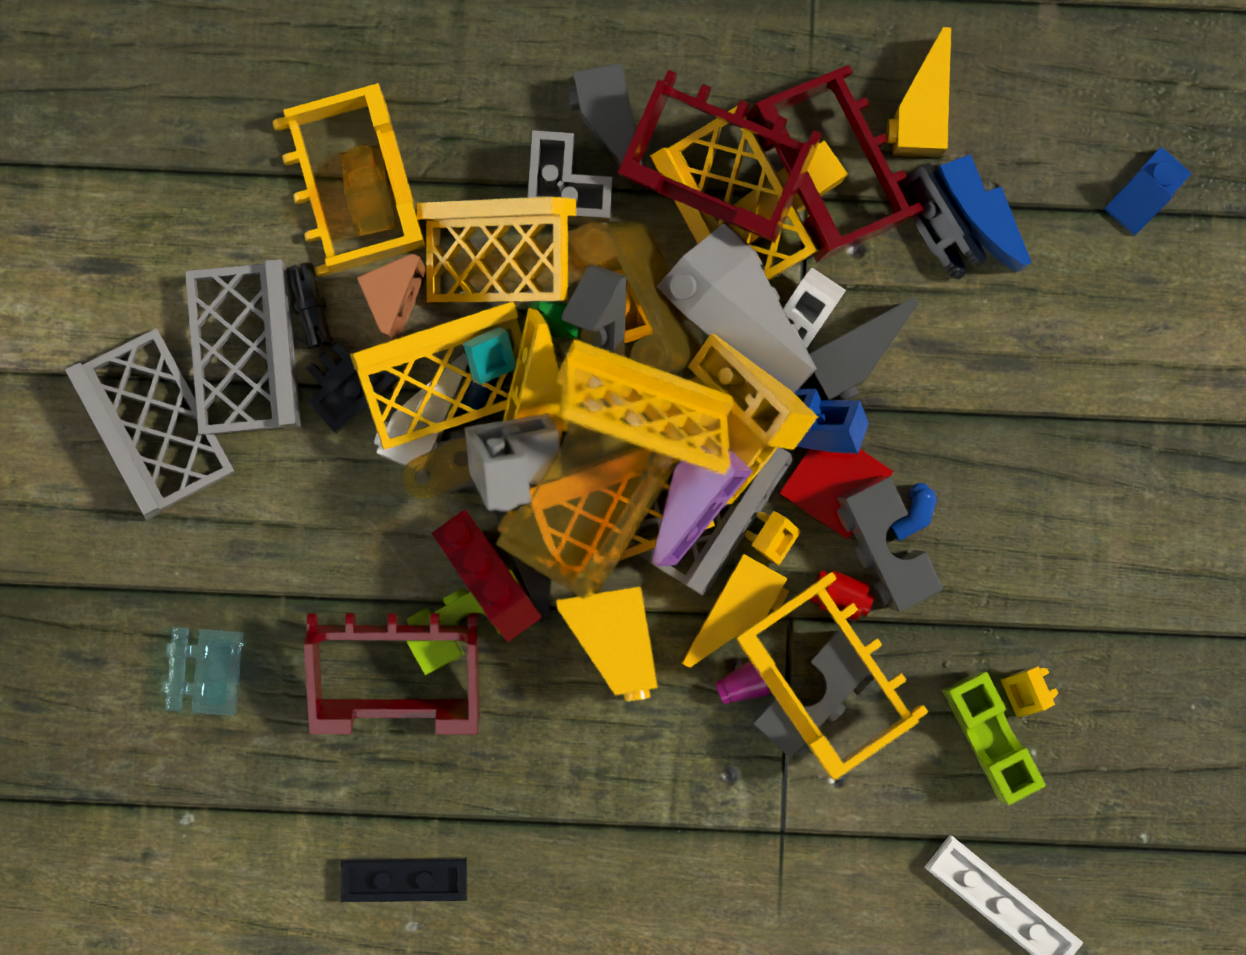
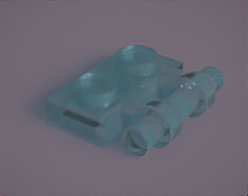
M173 627L172 641L167 643L166 656H170L168 680H163L162 693H166L165 710L182 711L183 695L193 696L191 713L235 716L244 632L199 629L198 645L188 644L189 628ZM187 657L197 658L194 683L184 682Z

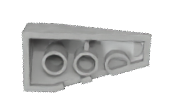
M724 223L686 253L659 283L657 288L686 317L709 336L710 334L717 335L795 393L817 368L794 324H790L779 303L780 297L775 287H771L761 268L763 264L757 252L728 223Z

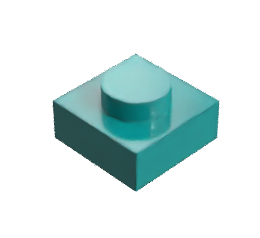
M501 327L463 343L472 378L478 384L482 385L515 370L516 363L508 332Z

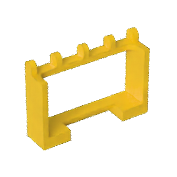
M379 83L284 109L285 117L273 121L275 131L291 129L297 151L284 154L282 156L284 165L300 163L307 190L293 194V198L296 204L311 201L318 225L317 229L304 233L305 241L314 242L322 240L325 250L326 264L314 268L316 277H323L426 248L386 102ZM368 106L395 197L404 236L336 255L299 125Z
M830 572L736 636L735 639L828 776L835 781L919 723L918 719L924 716L928 710L924 704L917 706L911 712L905 707L894 689L904 683L906 678L902 673L889 681L885 678L870 656L872 652L882 646V643L878 638L865 646L861 643L846 621V618L858 611V608L852 603L842 611H839L825 589L837 579L834 573ZM815 594L901 717L900 720L842 760L826 737L821 734L756 636Z

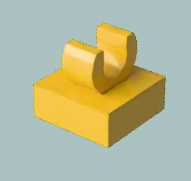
M775 511L770 516L767 513L758 512L756 517L765 525L759 534H753L747 530L745 536L752 542L751 546L764 557L780 565L801 533V530L786 517Z
M1039 666L1013 673L1001 679L1017 718L1045 711L1055 705L1053 698L1057 696L1058 691L1056 688L1049 690L1043 676L1049 674L1048 668L1039 669Z

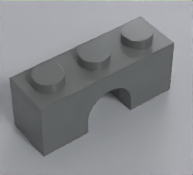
M879 476L837 497L841 508L837 509L838 517L846 531L852 530L859 544L855 547L856 555L865 569H871L876 580L872 587L882 606L888 605L890 609L901 612L944 590L927 552L913 550L903 556L895 557L887 547L886 534L889 527L896 520L908 515L891 477Z
M834 631L807 660L820 674L823 687L818 699L809 705H803L817 728L824 722L830 726L845 711L846 707L842 702L852 691L859 695L874 679L847 638L840 631ZM775 697L751 721L790 758L796 752L802 757L810 749Z

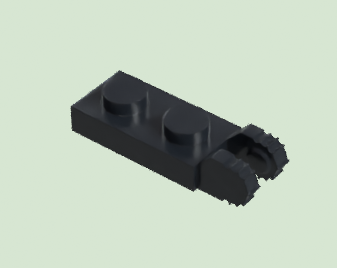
M931 163L922 164L907 175L905 180L898 183L909 207L913 204L921 203L924 211L911 218L933 255L938 256L952 278L960 280L966 276L967 267L963 263L961 256L951 248L956 243L969 263L977 267L985 263L987 257L981 248V244L970 234L972 231Z

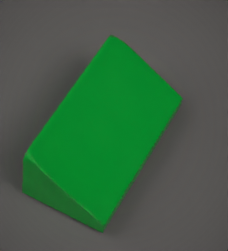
M546 301L521 302L519 304L518 311L526 317L529 308L537 309L547 323L550 335L554 338H576L578 335V326L562 320V314L568 304Z

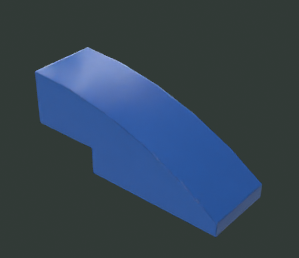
M971 154L940 165L936 173L972 231L970 234L997 260L1017 273L1029 266L1032 262L1002 187L985 191Z
M798 389L794 394L818 418L797 446L827 452L858 454L869 424L860 400H821L817 389Z

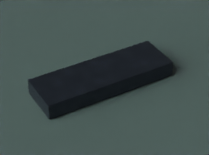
M467 857L341 859V902L467 901L468 899Z

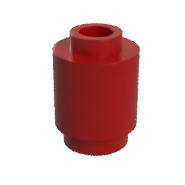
M821 570L816 582L829 573ZM831 570L837 579L825 589L839 611L854 603L858 611L846 619L856 622L859 616L867 617L875 595L868 592L870 583ZM816 594L810 598L811 602L818 604V609L828 612Z

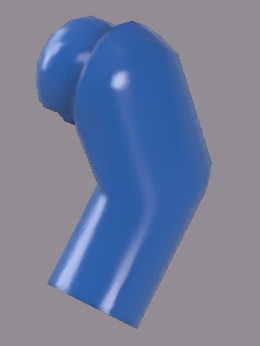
M917 483L910 488L908 494L912 502L908 515L896 520L890 526V530L898 542L931 523L937 497L934 490L930 489L925 483Z

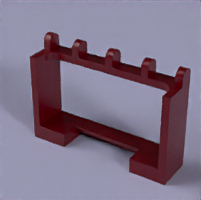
M850 65L756 102L745 115L747 120L772 130L779 117V111L831 90L836 96L892 206V215L841 237L809 172L806 171L798 189V194L809 214L804 224L819 250L813 254L816 263L898 227L905 220L924 211L921 203L913 204L909 207L898 186V183L907 178L904 170L892 174L879 147L888 142L886 135L881 134L873 137L860 111L869 107L870 104L866 97L857 101L854 100L844 80L853 74ZM785 127V129H784L782 135H785V136H787V137H790V135H789V133H788V131H787V129H786V127ZM756 135L765 152L776 149L790 176L799 153Z
M668 70L664 80L658 79L617 173L624 179L775 243L821 140L822 133L814 130L808 142L802 143L782 135L788 119L779 116L772 130L744 119L749 108L748 102L740 100L735 113H730L707 103L711 92L710 86L702 84L696 98L674 89L673 86L676 82L677 73ZM668 98L799 152L771 219H767L742 207L733 206L640 164Z
M317 613L307 614L304 657L309 734H352L355 718H435L436 735H478L480 720L478 613H469L467 625H440L439 613L430 614V625H398L397 613H388V625H356L355 613L345 614V625H318ZM324 640L463 641L467 643L468 699H322L319 642Z

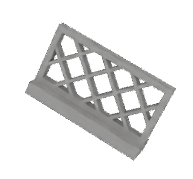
M282 259L267 260L265 264L185 271L199 435L275 428H302L289 275L286 271L288 266ZM260 275L261 290L251 302H248L234 290L244 276ZM234 277L228 284L221 279ZM215 279L224 287L223 291L210 306H207L198 298L197 280ZM230 293L247 306L232 325L215 312ZM261 300L263 304V313L256 308V306L261 302ZM199 305L206 310L201 317L199 316ZM252 311L264 320L265 328L254 343L237 330ZM211 315L228 328L213 347L201 338L200 329ZM233 333L250 346L235 366L218 352ZM265 340L267 354H265L261 349H259V347L264 343ZM202 345L209 350V352L204 356V358L202 353ZM255 352L266 359L268 364V372L257 384L240 371ZM214 356L231 368V371L216 388L204 378V368ZM236 374L254 387L239 406L221 393ZM268 381L270 395L262 389ZM205 386L212 391L207 399ZM259 392L271 402L272 419L255 421L244 412L245 408ZM217 397H220L235 410L224 424L208 425L207 409ZM240 415L247 420L246 422L234 423Z
M157 328L83 365L79 362L65 369L146 521L161 514L160 511L235 473L215 434L205 435L210 446L200 443L203 435L198 433L195 442L172 435L179 414L197 420L196 400ZM154 342L161 354L156 370L134 364L138 349ZM130 354L128 362L120 360V358ZM110 363L125 368L119 389L101 384L95 371ZM164 363H166L172 375L162 372ZM131 370L154 376L147 397L124 391ZM159 378L177 383L180 393L175 406L153 399ZM106 392L116 395L113 405ZM122 397L145 403L138 425L119 418L117 411ZM184 398L191 410L181 408ZM151 405L173 412L167 433L144 427ZM125 428L136 431L133 441ZM141 433L164 439L157 461L140 456L136 448ZM170 441L193 448L186 469L163 463ZM198 449L215 454L222 466L221 469L209 475L191 471ZM145 464L155 466L152 477ZM161 468L184 475L180 489L165 498L162 497L156 486ZM189 477L199 479L187 486Z
M778 447L735 504H726L722 508L729 507L722 519L720 512L717 514L716 521L718 526L711 535L699 537L692 545L695 561L686 575L673 568L672 565L658 567L652 561L655 548L637 555L705 598L745 537V532L750 529L756 520L757 513L761 512L792 464L791 453ZM681 460L670 463L660 481L669 485L672 481L674 469ZM657 484L647 507L661 513L658 501L663 493L669 492V490ZM644 511L634 534L637 535L641 527L658 524V529L660 530L662 519L658 517L647 519L650 514ZM631 538L628 546L636 544L632 542L634 540L633 538ZM707 542L699 554L697 544Z

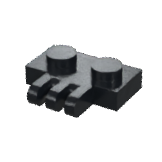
M338 341L333 343L331 347L334 353L341 357L339 361L334 363L325 351L318 356L327 366L328 370L322 374L320 368L312 362L306 367L323 387L308 400V403L336 434L369 407L351 356ZM386 370L368 375L374 393L380 396L398 382L395 375Z

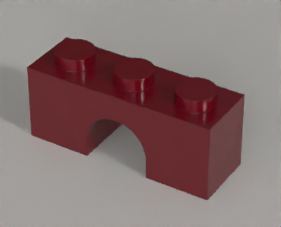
M466 509L431 533L491 623L507 642L542 618Z

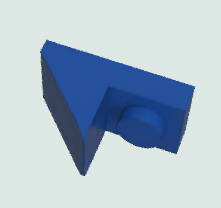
M1160 147L1104 210L1135 236L1173 198L1172 195L1192 173L1163 147Z

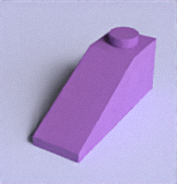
M704 445L700 446L704 451L711 453ZM730 448V467L725 475L683 460L674 469L652 560L658 567L677 565L753 472Z

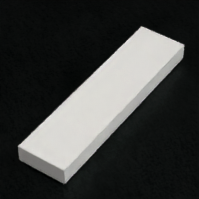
M951 835L948 836L924 867L1031 955H1074L1083 944L1074 934Z

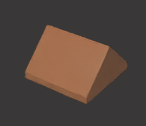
M414 254L405 256L357 277L379 330L387 341L402 336L426 276V268L421 258Z

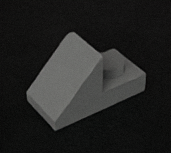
M594 264L587 268L562 314L563 321L581 327V342L617 355L624 353L627 276Z

